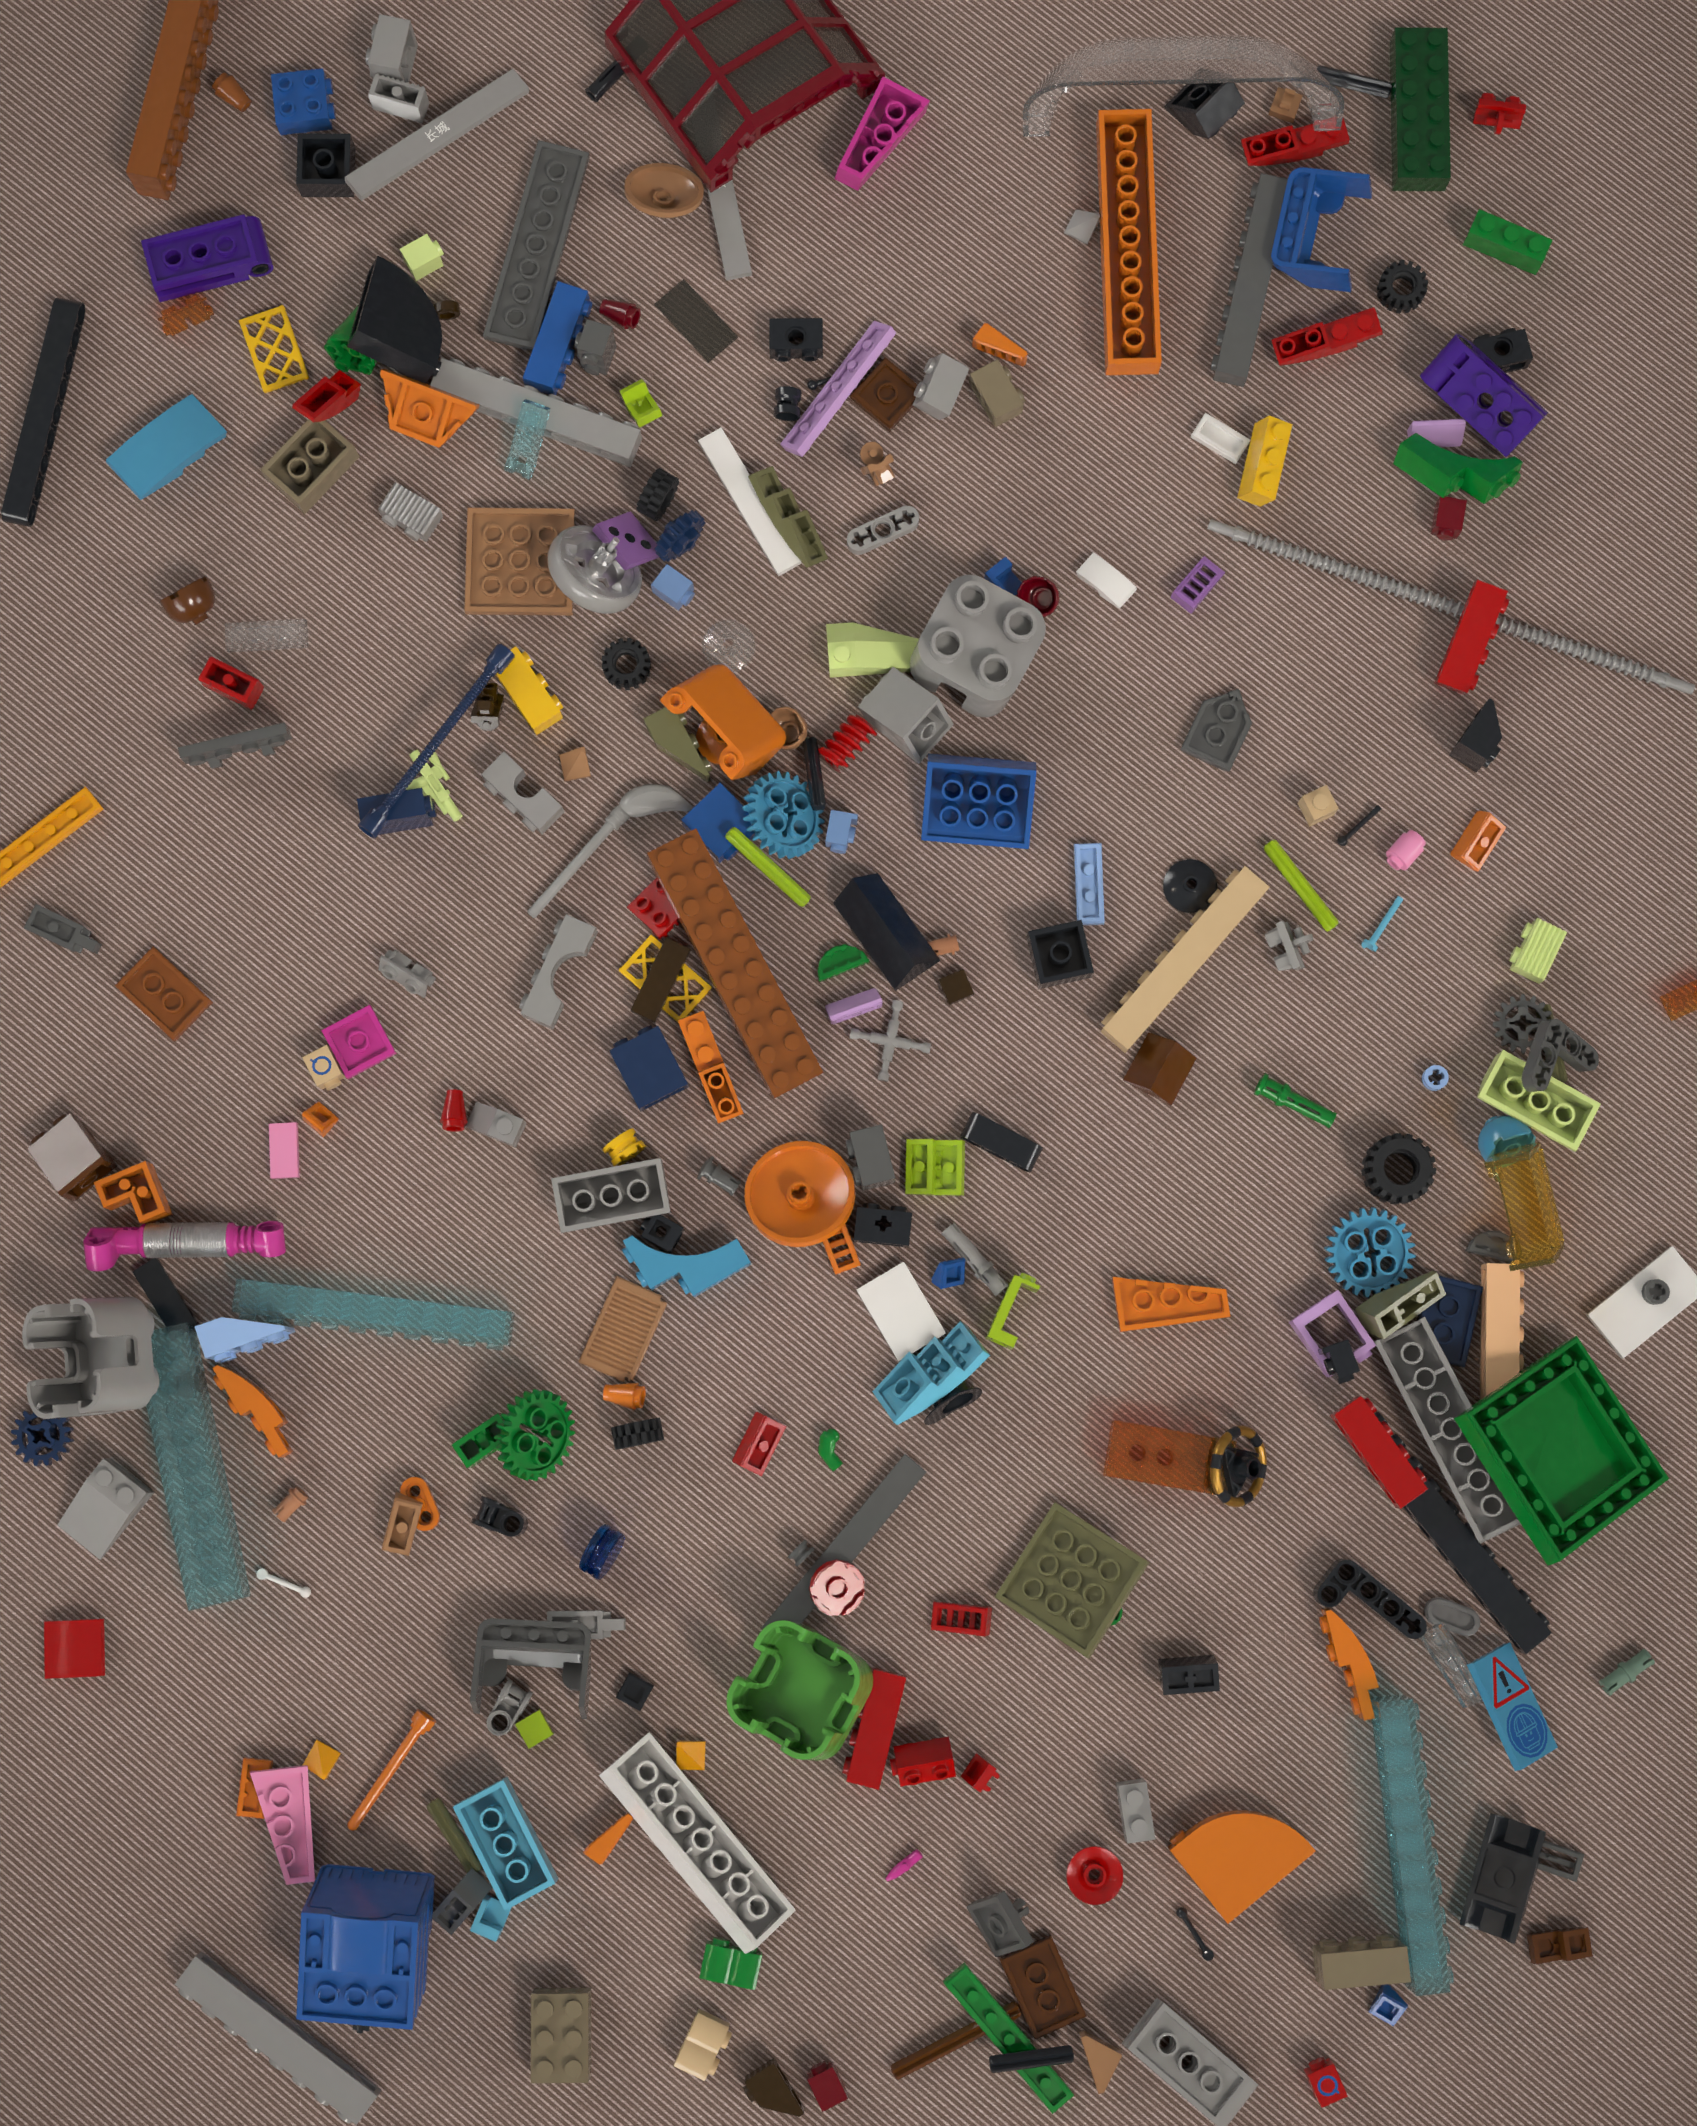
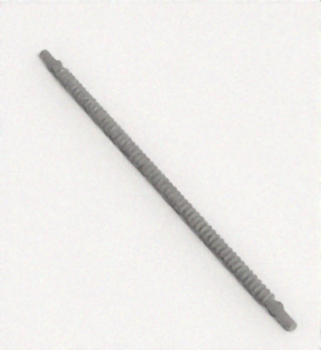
M1210 519L1207 528L1208 530L1232 537L1233 541L1246 542L1247 546L1253 544L1255 549L1261 547L1263 552L1268 549L1270 554L1276 552L1278 557L1280 554L1284 555V559L1291 557L1292 562L1296 559L1299 560V564L1305 562L1307 567L1311 564L1314 569L1320 567L1322 572L1324 570H1328V574L1334 572L1336 577L1340 574L1343 575V579L1349 577L1351 582L1357 580L1358 584L1364 582L1366 587L1368 585H1372V589L1378 587L1380 592L1387 590V594L1393 592L1395 597L1401 595L1402 599L1408 597L1410 602L1416 600L1417 604H1420V602L1424 603V607L1431 605L1432 610L1437 607L1439 612L1445 610L1447 615L1451 612L1454 613V617L1457 615L1461 616L1464 608L1461 605V601L1455 603L1454 599L1448 601L1446 596L1440 598L1438 593L1435 596L1432 595L1431 591L1425 593L1423 588L1419 591L1417 586L1411 588L1409 583L1405 586L1402 585V581L1396 583L1394 578L1390 581L1387 576L1381 578L1379 573L1377 575H1373V571L1367 573L1365 568L1358 570V566L1352 568L1350 563L1344 565L1343 561L1337 563L1335 558L1329 560L1328 556H1325V558L1321 557V553H1318V555H1314V551L1308 553L1306 548L1300 550L1298 545L1293 548L1291 543L1285 545L1283 540L1279 543L1277 538L1270 540L1269 535L1264 538L1262 533L1256 535L1254 530L1250 533L1240 526L1233 527ZM1498 616L1496 624H1499L1498 632L1504 630L1506 635L1512 633L1513 637L1519 635L1521 640L1527 638L1528 642L1533 640L1535 645L1542 643L1543 648L1548 645L1550 650L1556 648L1558 653L1562 650L1565 655L1571 653L1573 658L1579 656L1580 660L1586 658L1587 663L1594 661V665L1600 663L1602 668L1605 666H1609V670L1615 668L1617 673L1623 671L1625 676L1630 673L1632 678L1638 676L1640 681L1644 678L1647 683L1652 681L1659 684L1662 688L1667 686L1692 695L1695 689V684L1671 677L1670 673L1657 672L1654 667L1647 669V665L1641 667L1639 662L1633 664L1631 659L1627 662L1624 657L1618 659L1616 654L1613 657L1610 656L1609 652L1603 654L1602 649L1595 651V647L1589 649L1587 644L1580 646V642L1574 644L1572 639L1566 641L1565 637L1559 639L1557 634L1551 636L1549 631L1545 634L1543 629L1536 631L1535 626L1530 629L1528 624L1522 626L1520 621L1517 624L1513 623V619L1507 621L1505 616L1502 618Z

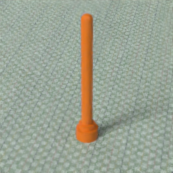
M417 1709L411 1718L413 1721L410 1725L412 1727L348 1821L347 1827L349 1830L354 1831L359 1827L421 1734L424 1735L426 1731L430 1732L436 1720L428 1713Z

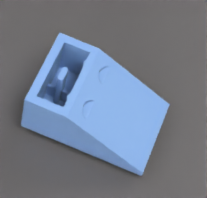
M225 1317L195 1326L205 1359L221 1363L236 1359V1353L247 1352L249 1354L263 1349L262 1344L273 1342V1344H278L289 1340V1334L295 1332L294 1328Z

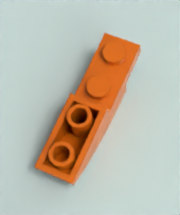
M702 1010L679 1019L680 1028L718 1124L744 1114L704 1011Z
M220 1365L213 1367L216 1374L213 1376V1379L219 1389H225L230 1398L227 1402L231 1410L235 1414L239 1412L240 1416H247L250 1413L254 1415L251 1417V1421L259 1432L263 1431L268 1440L265 1441V1444L273 1456L277 1454L278 1458H284L292 1453L293 1450L280 1430V1427L288 1423V1420L275 1402L260 1387L238 1372Z
M1322 1609L1323 1616L1319 1617V1623L1322 1633H1327L1330 1644L1326 1645L1329 1661H1334L1336 1666H1347V1670L1343 1672L1347 1687L1352 1686L1354 1698H1350L1353 1713L1354 1715H1359V1718L1364 1721L1374 1719L1375 1716L1368 1690L1379 1688L1371 1662L1361 1643L1345 1622L1332 1610Z

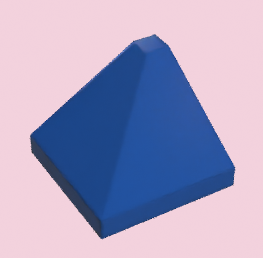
M965 1258L940 1262L932 1276L931 1282L940 1289L964 1284Z
M1389 1984L1381 1985L1368 2012L1394 2027L1408 2008V2004Z

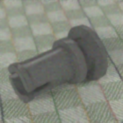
M711 1156L700 1168L697 1179L700 1180L704 1176L708 1179L706 1182L709 1184L713 1182L732 1196L741 1181L721 1169L722 1165L712 1163L714 1157Z

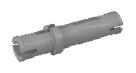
M955 1222L941 1233L959 1255L965 1258V1262L975 1272L974 1276L977 1279L980 1278L995 1297L1009 1286L994 1269V1264L991 1261L988 1262Z

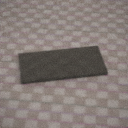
M684 279L654 304L708 363L738 338Z

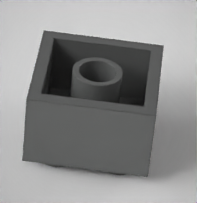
M882 1124L849 1132L850 1139L845 1141L849 1159L855 1158L856 1166L852 1167L856 1186L861 1185L862 1190L866 1191L894 1184L895 1174Z

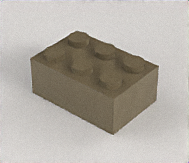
M308 419L260 470L273 487L306 514L355 463L359 455L355 446L325 420L314 423Z
M1378 1934L1374 1940H1365L1363 1936L1349 1937L1348 1942L1337 1943L1336 1939L1319 1940V1945H1312L1316 1981L1324 1990L1411 1982L1407 1946L1398 1938H1393V1934Z
M534 1988L531 1993V2083H588L591 2078V1988Z

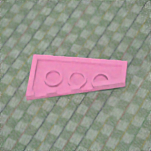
M301 1765L250 1771L286 1885L314 1882L308 1766Z

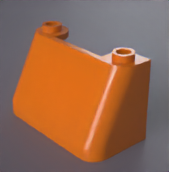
M718 664L706 668L668 690L660 699L663 705L674 714L685 713L693 706L728 746L719 756V765L731 780L756 775L785 744L786 734L784 729L725 665Z

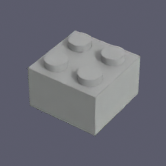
M379 14L377 24H373L372 47L367 49L365 62L370 69V76L374 79L375 74L379 73L380 76L394 77L395 80L399 79V81L404 80L405 83L409 82L418 47L411 21Z

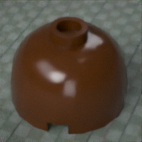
M205 575L163 598L159 603L166 614L174 621L183 624L192 621L194 625H197L209 618L207 612L214 606L215 592Z

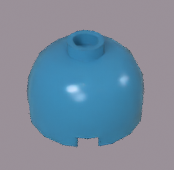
M1509 1115L1494 1116L1485 1122V1126L1478 1136V1149L1488 1166L1490 1164L1495 1169L1503 1168L1519 1160L1517 1155L1523 1150L1527 1154L1534 1146L1536 1137L1530 1128L1521 1121Z

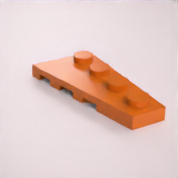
M1112 1277L1120 1332L1230 1317L1226 1289Z

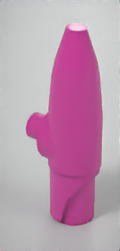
M916 1849L891 1869L885 1878L886 1881L896 1879L923 1858L922 1853Z

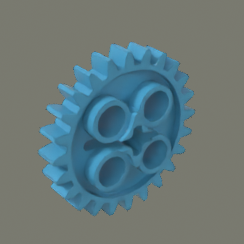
M776 771L773 774L767 773L755 780L754 785L748 788L750 794L744 796V800L748 804L743 806L742 809L749 812V815L744 817L743 820L751 823L747 831L755 832L752 840L760 839L762 841L760 849L766 846L769 847V855L777 852L780 859L784 856H787L788 859L795 856L800 857L814 848L813 845L820 841L817 836L822 834L823 830L818 826L825 823V821L819 818L818 815L823 813L824 810L814 811L812 809L809 791L806 790V781L799 784L798 775L790 779L789 772L781 775L779 771Z
M1371 1207L1369 1214H1367L1364 1208H1360L1359 1216L1349 1211L1350 1220L1347 1221L1340 1217L1339 1220L1342 1226L1340 1228L1332 1226L1336 1235L1326 1237L1333 1243L1332 1246L1324 1247L1326 1251L1332 1254L1326 1257L1325 1261L1334 1264L1328 1269L1330 1273L1338 1272L1334 1278L1335 1282L1339 1283L1345 1280L1342 1286L1343 1289L1348 1290L1353 1285V1294L1358 1295L1362 1289L1363 1296L1369 1297L1371 1290H1373L1374 1294L1381 1292L1382 1288L1384 1290L1389 1289L1391 1284L1399 1285V1277L1408 1278L1403 1271L1405 1268L1413 1269V1266L1407 1263V1261L1416 1257V1255L1408 1252V1249L1414 1247L1415 1243L1406 1241L1412 1233L1409 1231L1402 1232L1406 1224L1404 1222L1395 1224L1397 1221L1396 1215L1393 1214L1387 1219V1211L1384 1209L1377 1215V1210L1374 1207ZM1365 1228H1368L1369 1246L1375 1249V1252L1371 1253V1259L1364 1255V1252L1369 1251L1367 1239L1364 1235ZM1385 1229L1387 1233L1386 1240L1382 1243H1377L1375 1240L1376 1232ZM1358 1234L1360 1238L1359 1245L1355 1248H1350L1348 1246L1349 1237ZM1389 1256L1392 1264L1387 1270H1382L1380 1268V1261L1383 1257ZM1371 1260L1376 1271L1375 1276L1371 1275ZM1362 1261L1365 1265L1363 1273L1354 1275V1264Z

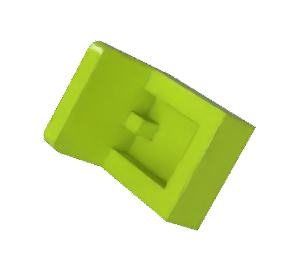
M643 379L620 390L626 409L639 428L663 416Z

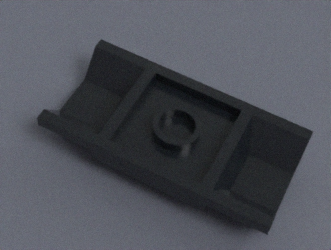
M1490 1813L1460 1919V1925L1497 1936L1512 1944L1516 1943L1540 1862L1539 1858L1546 1831Z

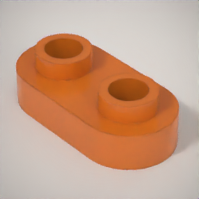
M420 1477L406 1479L401 1485L400 1493L423 1503L416 1528L421 1531L434 1529L439 1524L440 1512L428 1483ZM415 1485L420 1488L418 1496H413L411 1493V1489ZM425 1511L431 1514L429 1522L422 1520V1514Z

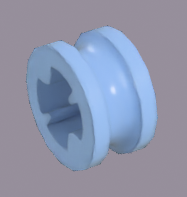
M1440 1065L1430 1066L1422 1074L1423 1085L1431 1091L1440 1090L1447 1084L1449 1079L1446 1069ZM1433 1071H1437L1436 1075L1440 1074L1442 1077L1437 1085H1433L1434 1081L1430 1082L1428 1079L1433 1074Z

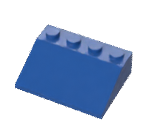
M928 753L921 840L1029 849L1037 772L1036 762Z

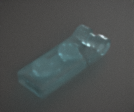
M527 399L522 401L512 445L504 467L505 471L520 473L523 478L528 480L532 478L551 408ZM519 455L527 458L526 464L518 462Z

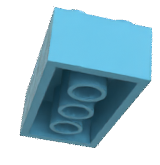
M508 1777L453 1806L504 1911L554 1885L559 1878Z

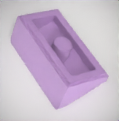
M1466 420L1413 421L1407 430L1408 438L1418 433L1439 447L1461 446Z
M872 988L825 1006L830 1023L834 1025L881 1008L882 999L877 989Z

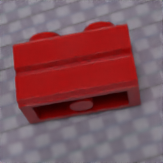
M212 656L208 659L198 678L205 688L237 704L240 703L241 706L251 711L264 689V686L258 679Z

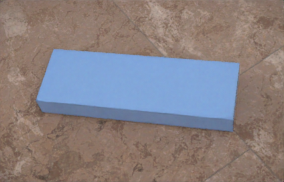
M1074 844L1076 919L1082 920L1083 925H1104L1102 844Z

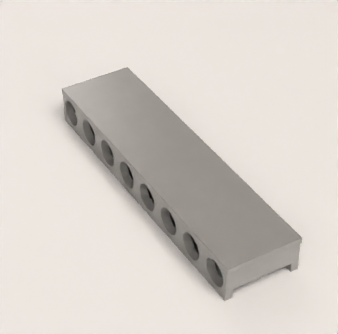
M1426 1317L1392 1333L1385 1339L1375 1341L1383 1360L1478 1542L1481 1544L1520 1525L1521 1523L1503 1497L1502 1492H1500L1454 1418L1472 1405Z

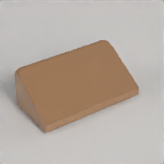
M395 1492L382 1543V1550L409 1556L422 1502Z

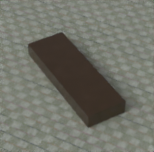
M665 938L630 1010L632 1013L656 1023L691 952L690 948Z

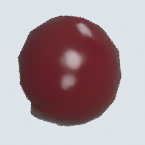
M1032 576L1023 581L1017 590V597L1037 608L1043 618L1055 612L1060 603V591L1054 582L1045 577Z

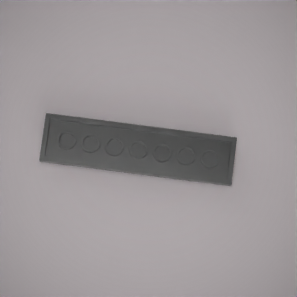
M538 140L483 333L485 340L530 351L533 350L553 291L590 159L589 152Z

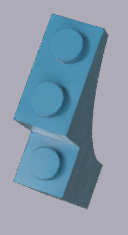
M633 1235L623 1240L626 1246L622 1249L629 1263H636L640 1271L635 1274L643 1288L648 1285L651 1290L681 1274L682 1278L678 1282L686 1295L691 1292L695 1298L751 1265L737 1239L716 1250L689 1256L672 1255L656 1251L641 1243Z

